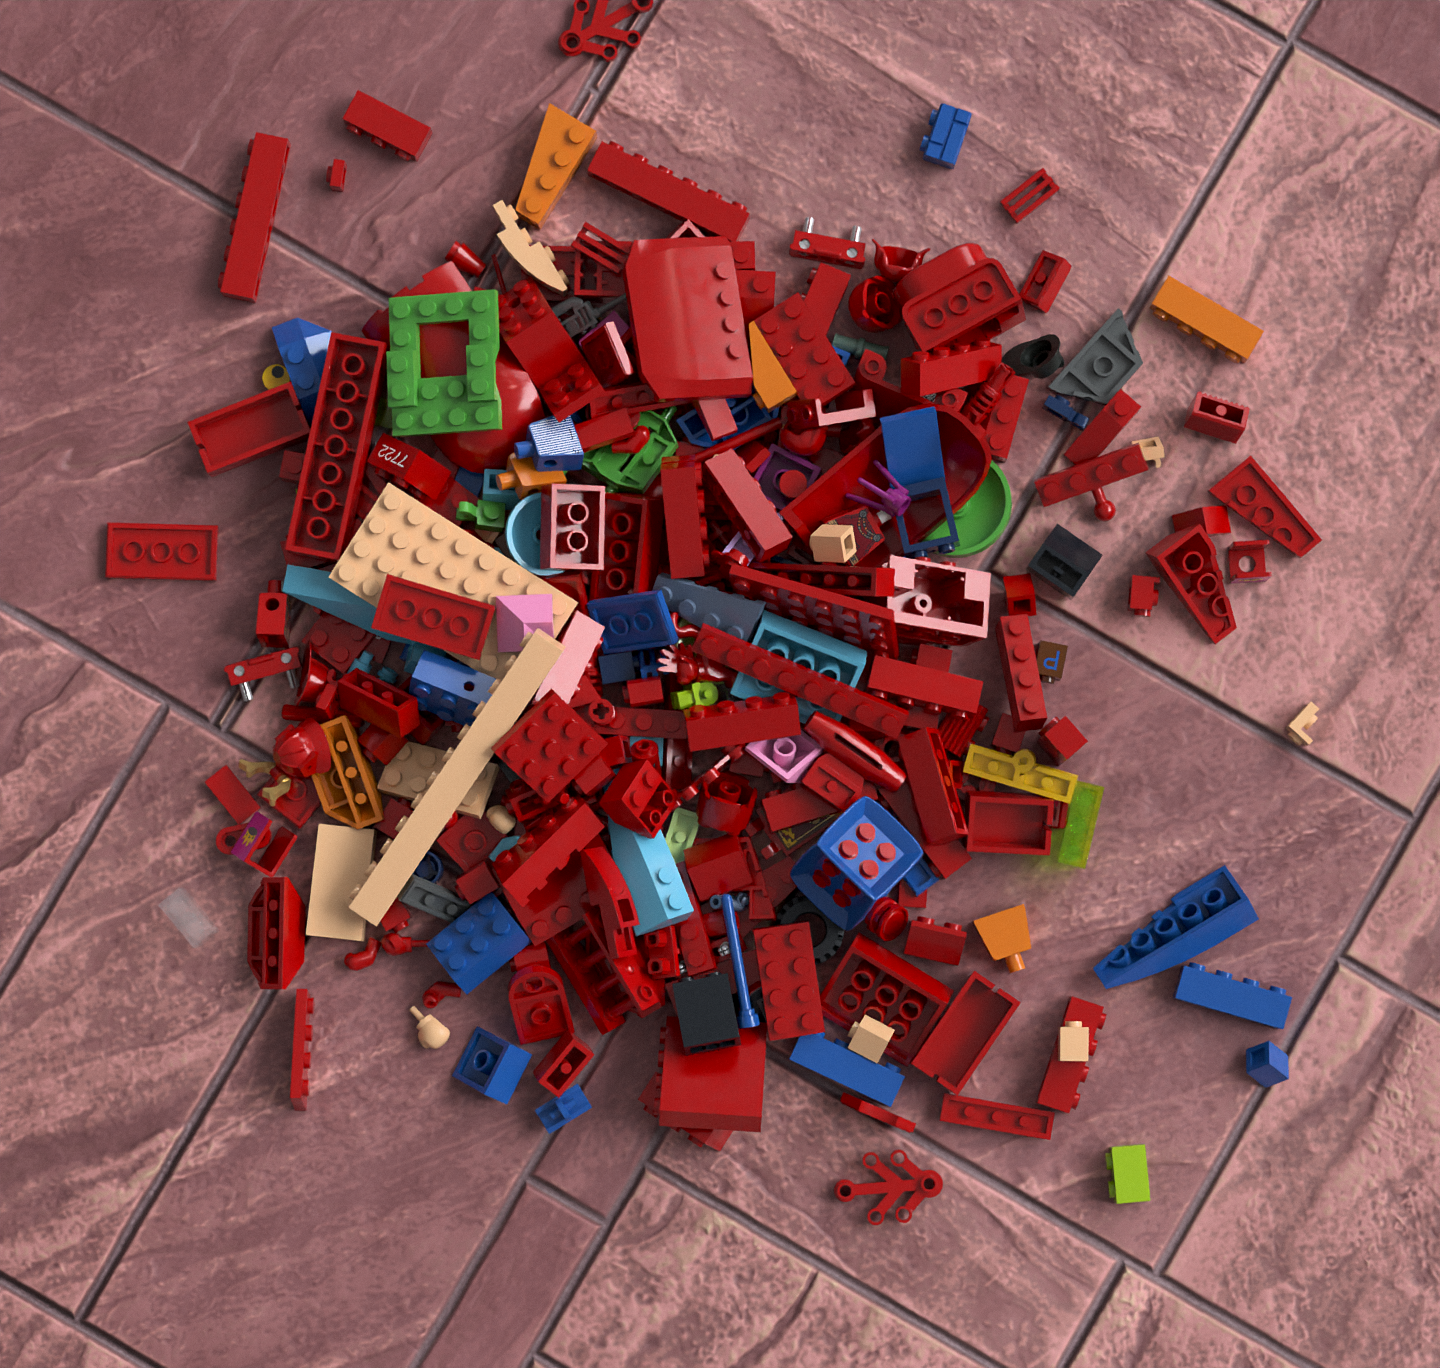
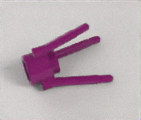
M874 460L873 464L895 489L889 488L884 492L861 477L857 481L882 497L881 502L884 505L850 493H846L845 497L886 512L892 517L895 514L901 516L911 502V498L907 496L909 490L901 486L878 460Z

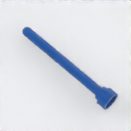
M723 894L721 904L740 1010L736 1017L738 1029L760 1025L758 1013H755V1009L751 1008L731 895Z

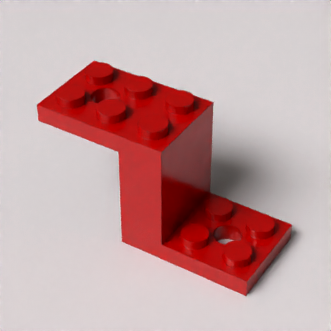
M531 276L517 282L512 289L503 295H498L499 332L540 391L559 423L605 393L604 388L586 359L549 306Z

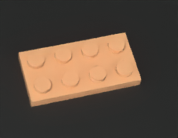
M408 741L387 766L385 765L377 787L378 791L411 801L415 800L419 792L425 795L430 788L426 782L434 770L438 772L442 770L445 763L441 760L447 751ZM490 762L486 764L457 807V813L481 819L500 769L497 764Z

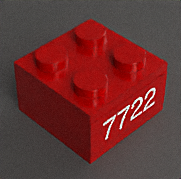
M385 433L382 434L367 460L368 463L376 467L374 473L386 480L392 478L390 483L403 491L410 488L408 492L422 500L425 496L436 500L451 474L450 470L421 450Z

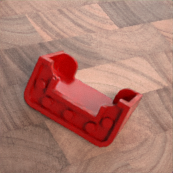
M865 349L854 376V381L857 385L851 388L849 392L872 389L876 416L871 417L875 424L880 425V418L896 415L908 407L927 403L950 406L959 413L961 412L968 395L967 392L958 388L941 391L936 395L934 402L920 396L901 392L900 387L883 380L887 368L884 358L873 351Z

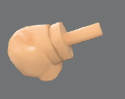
M495 805L486 812V817L491 825L502 834L508 833L516 824V815H509L505 806Z
M415 1006L411 1007L409 1011L419 1021L416 1028L419 1030L418 1039L421 1045L426 1049H438L443 1046L450 1036L449 1029L431 1014L424 1017Z

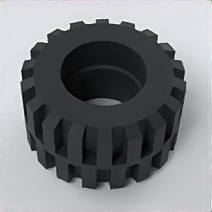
M803 895L792 899L782 907L776 917L774 926L794 923L799 916L804 914H814L821 918L826 931L823 940L818 945L813 946L815 965L827 961L837 952L842 943L844 929L832 922Z

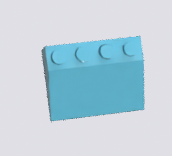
M763 610L750 642L854 688L866 664V650L766 610ZM738 671L730 694L746 700L752 696L764 698L786 691ZM795 695L800 722L806 723L815 710L840 722L842 715Z

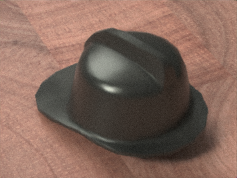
M1048 334L1014 346L1002 358V363L1011 367L1015 371L1016 376L1029 373L1039 379L1049 377L1065 364L1059 351L1060 339L1055 334Z

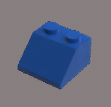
M477 1026L452 1076L484 1095L508 1104L532 1054Z

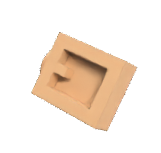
M1312 702L1307 703L1285 727L1289 731L1287 736L1298 746L1301 744L1308 746L1313 741L1301 730L1302 727L1306 730L1309 729L1318 719L1314 714L1319 708Z

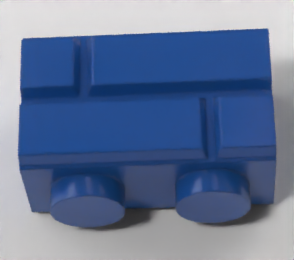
M943 103L940 104L939 110L933 109L928 125L933 126L930 136L924 135L920 146V151L924 152L923 160L954 170L972 113Z

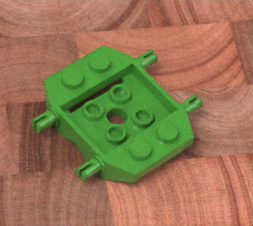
M675 406L665 407L660 415L652 410L640 412V421L637 426H646L648 429L653 430V432L650 434L647 444L639 453H636L623 472L619 470L631 454L612 453V444L585 452L581 469L606 483L605 492L644 494L660 473L662 457L672 456L679 447L668 425L678 409Z

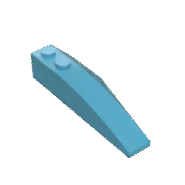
M287 564L282 592L386 640L406 644L413 642V640L372 629L371 626L377 608L330 579L329 575L331 572Z
M621 767L613 770L616 775ZM612 781L603 787V794H605ZM608 815L607 825L611 838V856L628 886L640 925L632 926L635 937L687 920L694 910L661 829L654 839H649L614 823Z

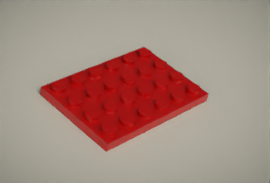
M732 563L729 576L733 593L744 595V598L756 601L758 599L765 601L766 604L763 610L866 650L872 657L878 655L897 660L899 647L894 610Z

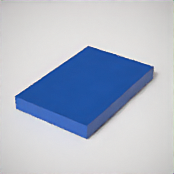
M935 407L880 418L886 467L888 472L901 486L940 477L945 478ZM889 482V488H891V489L895 488V487Z
M662 590L590 600L586 604L591 619L605 627L601 635L603 637L601 648L604 655L673 645L679 641Z

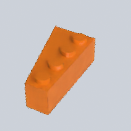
M550 103L515 209L520 219L539 230L542 229L597 140V132Z

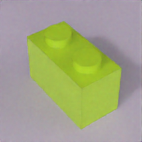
M1145 1144L1110 1146V1153H1105L1106 1169L1112 1172V1181H1108L1109 1198H1114V1203L1116 1204L1150 1201Z

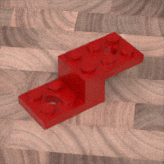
M581 241V245L618 266L619 262L587 242ZM597 241L620 256H624L625 253L605 241ZM633 241L619 242L630 248ZM549 246L556 258L552 262L557 272L562 269L570 282L566 286L568 289L567 295L562 296L534 280L547 302H563L570 297H579L584 303L590 301V303H603V298H617L626 293L622 271L617 275L571 246ZM521 269V280L530 277Z

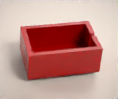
M967 790L965 822L969 835L963 837L965 850L969 852L1050 855L1052 830L1048 825H1052L1054 800L1032 793Z

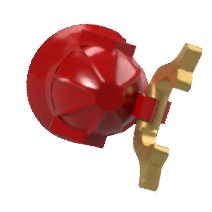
M311 717L305 718L297 727L290 724L274 738L276 741L273 746V760L275 763L239 760V768L246 772V777L250 778L257 773L265 772L277 781L278 786L263 788L262 796L269 800L270 806H275L277 798L290 790L291 775L297 778L304 776L305 778L315 773L323 774L330 770L331 753L328 740L322 727Z

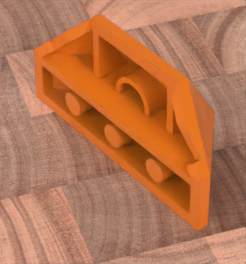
M344 715L321 724L320 726L326 735L330 747L331 767L328 772L323 774L315 773L311 776L325 814L357 830L384 820L381 792L377 789L378 784L369 759L362 753L365 748L357 741L359 736L351 722Z

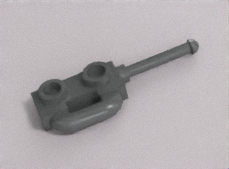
M626 293L600 308L596 307L593 309L590 301L584 303L579 297H570L551 309L557 318L573 309L575 315L563 322L558 318L570 337L573 338L579 334L584 335L589 328L591 330L596 328L597 324L600 323L599 318L602 317L603 313L627 300Z

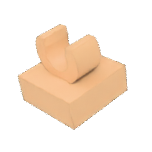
M1159 437L1131 441L1132 445L1139 442L1146 461L1153 459L1156 468L1161 466L1160 458L1165 456L1164 447Z

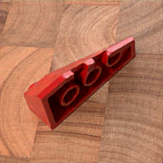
M1197 523L1170 534L1145 552L1160 576L1213 644L1216 645L1237 628L1230 600L1226 596L1222 571L1219 570L1215 545L1201 524Z

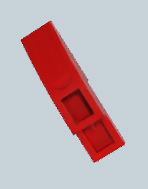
M603 846L581 850L580 856L591 906L599 905L610 960L636 955L637 949L632 926L640 925L631 893L619 868Z

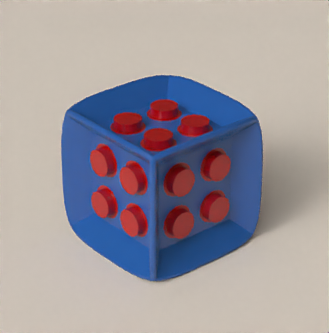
M863 796L846 809L826 829L817 843L805 851L792 867L790 876L799 890L824 915L842 929L849 931L866 917L878 899L886 897L891 889L915 867L923 856V850L915 838L886 809L873 799Z

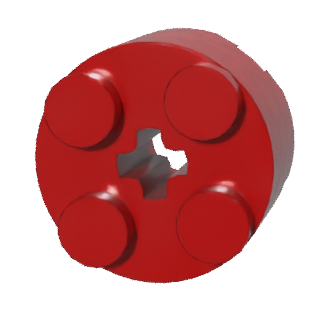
M719 772L720 775L707 785L703 780L696 805L697 822L702 827H712L725 831L728 835L736 836L749 825L757 798V789L754 787L753 790L749 786L750 781L741 775L731 772Z

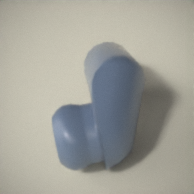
M739 892L737 897L731 895L734 911L742 912L748 908L749 895L747 893ZM713 895L711 897L710 905L713 909H722V895Z

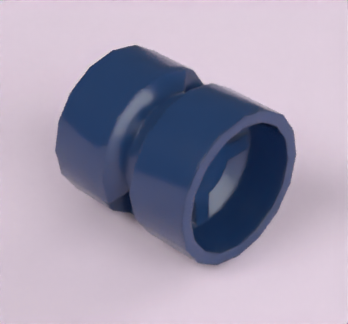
M427 851L412 874L438 884L444 874L443 862L437 855Z

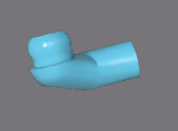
M521 836L503 838L488 857L494 862L502 851L509 850L517 844Z

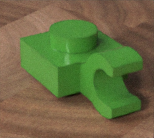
M478 500L476 506H474L470 502H459V508L456 509V520L474 521L475 529L502 533L504 529L505 503Z

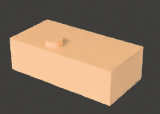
M327 824L318 825L306 935L365 941L367 920L348 908L353 902L349 896L358 883L363 886L368 879L364 874L374 861L376 830L364 828L357 830L353 827Z

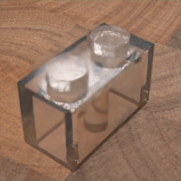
M179 887L158 905L193 948H199L219 931L185 888Z

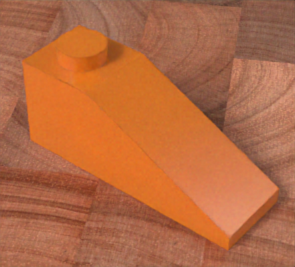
M752 321L749 323L753 386L755 391L752 397L760 409L765 407L769 413L796 397L797 391L755 322Z

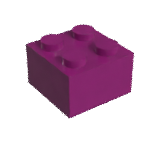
M772 443L768 449L771 453L770 456L760 465L754 478L759 482L761 491L767 500L772 501L776 512H780L794 500L782 494L779 487L781 476L789 470L800 471L807 479L808 488L818 479L821 468Z

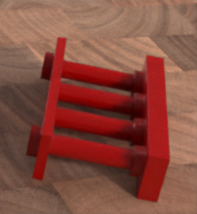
M598 906L582 915L586 922L584 926L574 932L571 927H568L546 941L603 1036L626 1022L622 1015L624 1012L635 1006L640 1013L660 1000L633 955L610 960L600 907ZM593 934L600 949L587 956L579 941ZM607 958L615 972L602 980L594 965ZM621 982L629 997L616 1004L608 989Z

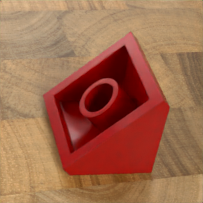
M726 834L683 850L686 868L700 902L711 899L713 895H723L754 884L738 835L731 836Z

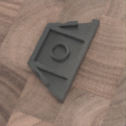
M1119 308L1048 386L1050 391L1106 406L1142 366L1143 361L1134 345V339L1127 328L1123 318L1124 315Z

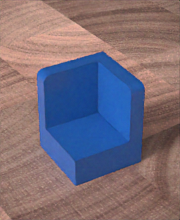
M1270 1041L1246 1049V1073L1264 1087H1270L1288 1080V1055Z

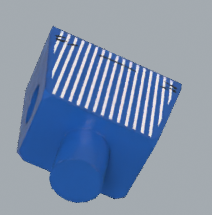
M554 415L528 425L526 441L514 443L516 458L532 457L535 469L539 472L580 470L582 467L584 452L571 415L560 423Z

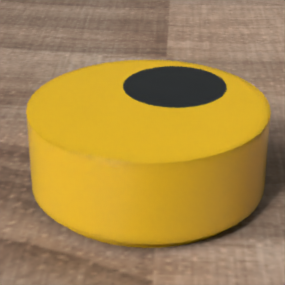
M279 364L267 367L262 376L263 383L268 390L291 381L287 369Z

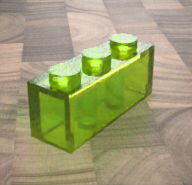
M1077 780L1073 798L1069 804L1066 826L1063 829L1056 864L1081 870L1086 868L1104 787Z

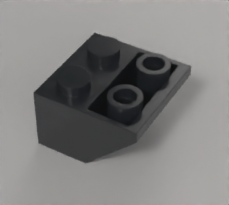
M1057 523L1028 564L1026 570L1069 600H1072L1103 555Z

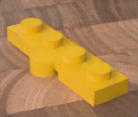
M971 744L963 769L965 773L1068 804L1072 801L1079 776L1036 763L1035 754L1029 749H1021L1014 756L974 744Z

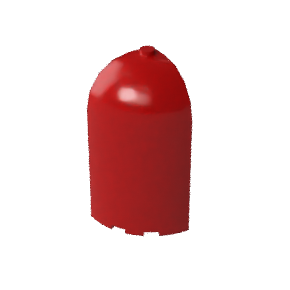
M450 261L422 275L424 281L409 290L405 286L391 298L468 292L472 290L454 263ZM388 307L383 311L377 310L361 331L366 339L385 342L390 347ZM469 321L419 325L421 378L467 375L466 345H469ZM500 332V349L495 365L496 385L502 404V430L430 435L435 444L452 462L470 472L484 474V469L506 470L508 456L514 453V443L526 441L529 424L545 419L539 394L529 375L513 354Z
M927 403L908 407L898 414L929 407H935L945 483L952 512L955 514L977 492L988 474L992 461L990 446L985 439L988 434L978 422L973 425L967 417L950 406ZM881 426L779 512L792 532L804 543L803 546L813 558V551L810 548V535L822 525L820 520L861 504L845 497L846 493L884 505L881 502L882 497L857 481L861 477L884 492L889 489V481L873 464L874 460H878L887 469ZM941 495L912 501L903 513L910 545L921 543L947 520ZM867 506L870 513L876 510L875 508ZM896 515L894 517L891 516L892 520L879 527L885 540L855 566L880 567L888 562L889 555L905 556ZM838 562L820 563L821 565L846 566L845 563ZM846 595V596L855 599L858 595Z

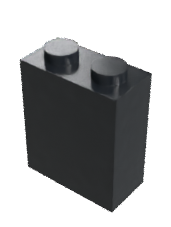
M712 972L707 974L705 978L694 980L692 977L678 980V983L672 984L686 1056L741 1045L728 973Z

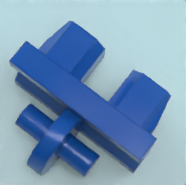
M576 1084L566 1090L560 1098H553L537 1108L535 1112L550 1134L591 1109L592 1106L579 1084Z

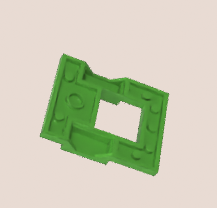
M493 289L389 298L390 351H387L386 355L388 407L392 408L393 436L409 437L502 430V404L496 385L495 365L500 349L498 291ZM469 321V345H466L467 375L421 378L419 325Z

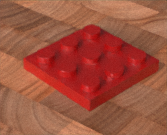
M551 688L491 749L549 803L608 743Z

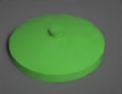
M991 461L988 474L977 492L961 509L953 514L960 546L955 547V551L948 554H939V551L933 552V554L947 558L969 557L989 548L1002 535L1010 520L1012 496L1008 481L995 462ZM947 520L922 542L951 536Z

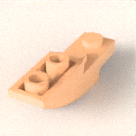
M503 200L494 204V211L505 230L497 234L498 240L510 257L526 274L539 284L562 296L567 295L568 289L566 286L570 282L562 269L557 272L552 262L556 258L549 246L543 248L539 241L530 247L529 244L533 241L525 228L520 230L515 221L519 218L512 205L510 204L506 207Z

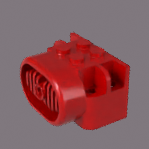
M976 243L961 244L920 265L906 274L894 289V296L902 309L907 331L916 349L919 351L932 352L934 347L950 348L956 342L971 343L974 342V338L986 337L991 340L1026 320L1022 299L1002 264L994 258H987L982 247Z
M889 555L888 562L880 567L895 568L894 596H860L861 601L894 610L898 643L914 646L936 643L962 647L987 638L991 573L956 567V563L948 561L940 562L939 564L933 563L927 557L910 559Z

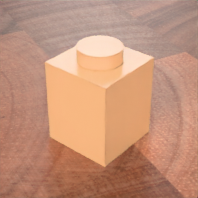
M822 524L810 535V548L813 551L814 561L845 563L857 551L853 526Z
M864 1015L861 1023L854 1022L848 1034V1037L852 1038L848 1049L878 1063L895 1030Z
M1065 1021V1027H1058V1061H1088L1089 1027H1082V1022Z

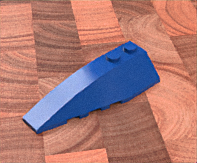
M1225 865L1177 893L1170 899L1172 903L1164 911L1158 910L1151 916L1153 920L1146 927L1135 930L1131 934L1132 937L1129 942L1124 946H1117L1093 968L1105 989L1145 978L1187 961L1259 920L1248 897Z

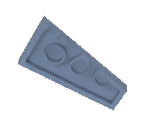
M663 572L657 576L652 591L662 590L668 610L677 612L678 616L701 628L702 624L705 623L749 643L752 640L766 604L765 601L758 599L756 601L744 598V595L737 593L728 594L721 592L716 587L700 586L695 584V581L688 579H671L670 574Z

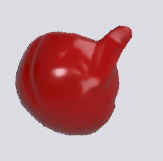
M872 239L876 246L874 265L883 277L892 282H899L906 274L922 265L924 255L931 250L926 248L920 252H915L901 247L880 246L878 242Z
M788 421L780 432V440L791 452L802 456H811L818 453L826 440L825 431L829 428L828 426L791 430V425Z

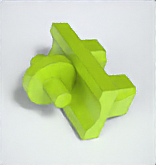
M690 682L688 685H682L683 690L670 693L673 709H690L694 705L710 706L718 698L716 686L709 682Z

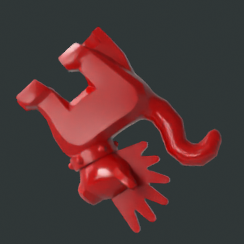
M673 612L670 614L678 638L697 637L700 627L691 624L679 627L677 624L678 613ZM679 643L678 648L674 645H668L671 652L664 649L660 650V653L667 659L659 658L656 660L658 663L665 665L664 667L657 668L656 671L675 673L677 682L680 685H688L691 681L724 682L725 687L732 688L738 672L730 670L725 665L698 653L694 657L693 651H691V644L685 647L683 643Z

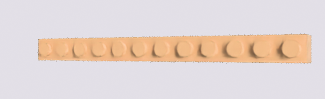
M537 628L534 634L528 631L519 644V646L524 648L518 657L515 655L511 656L503 668L508 671L503 680L496 678L488 690L492 694L488 702L481 701L472 715L476 717V720L470 727L465 724L457 736L461 740L457 748L450 747L441 760L445 763L444 767L440 772L434 770L426 782L430 786L426 794L423 795L419 792L410 806L415 809L411 816L408 818L404 815L396 826L395 830L399 834L394 841L388 838L380 850V853L384 855L380 862L376 863L373 861L364 874L368 877L365 884L362 886L358 883L350 894L349 898L353 902L348 908L376 927L494 754L491 747L511 729L566 648V646Z

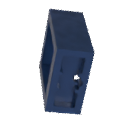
M940 477L903 486L909 490L907 496L911 498V502L941 495L951 535L910 545L903 514L901 516L896 515L905 558L928 557L929 553L939 551V554L954 552L955 547L960 546L945 478Z

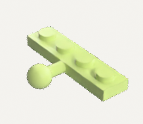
M679 807L674 810L665 838L675 864L685 861L683 850L692 847L699 827L697 814Z

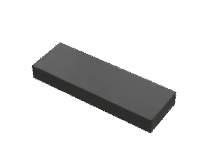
M414 874L410 876L397 896L399 901L450 923L477 903L475 901L469 904L468 900H462L458 893Z

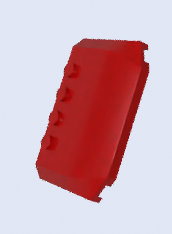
M726 236L634 240L630 245V251L624 263L622 273L638 374L644 384L647 383L654 393V400L656 402L749 397L752 394L753 374L732 247Z

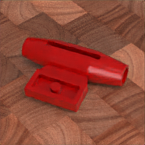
M816 710L810 715L803 726V729L827 753L814 760L800 782L842 812L856 802L863 791L864 779L892 792H896L904 782L907 774L883 750L849 726Z

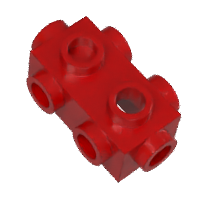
M517 779L510 784L509 789L505 790L508 798L504 799L503 802L509 815L515 814L520 823L524 820H532L538 814L557 805L567 804L570 798L567 789L571 788L568 783L547 803L523 779Z

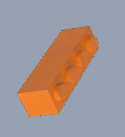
M1169 275L1150 306V309L1154 311L1152 314L1164 322H1167L1169 319L1177 324L1176 328L1188 336H1191L1193 333L1201 338L1200 342L1213 350L1217 347L1225 352L1224 356L1237 364L1240 361L1242 363L1247 361L1264 332L1262 329Z

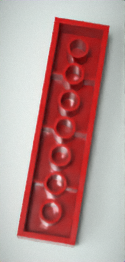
M331 332L285 550L291 554L337 563L349 545L387 368L386 352L390 351V347L385 342Z

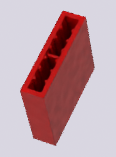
M667 1016L666 1027L660 1028V1044H665L664 1051L659 1050L658 1067H663L662 1074H657L656 1091H661V1097H655L654 1114L659 1115V1126L761 1132L767 1039L766 1023L760 1022L758 1026L738 1029L741 1041L739 1046L686 1056L679 1018Z

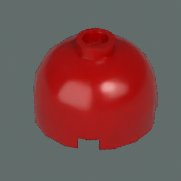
M874 276L857 284L850 294L848 307L851 318L864 331L873 333L883 332L893 328L894 325L901 321L902 309L892 290L895 286L887 278Z

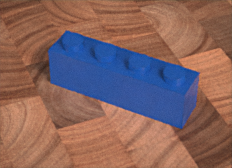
M1190 962L1189 966H1181L1173 994L1174 999L1273 1028L1284 1029L1292 1000L1291 996L1286 995L1287 990L1271 985L1269 990L1259 987L1260 982L1248 978H1243L1242 982L1232 980L1233 974L1216 970V974L1205 972L1206 966Z
M824 1032L799 1036L789 1060L889 1107L892 1106L905 1076L900 1074L901 1068L886 1062L885 1066L879 1065L860 1054L858 1055L848 1049L849 1044L836 1038L834 1043L824 1039L826 1034Z

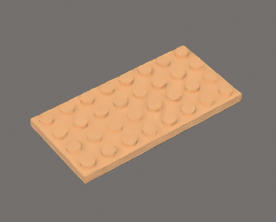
M389 482L329 575L330 579L376 608L387 574L496 606V596L552 594L554 639L557 638L578 605L577 601ZM496 608L480 660L444 650L472 669L503 680L508 672L503 668L511 656L515 655L518 657L522 652H498Z

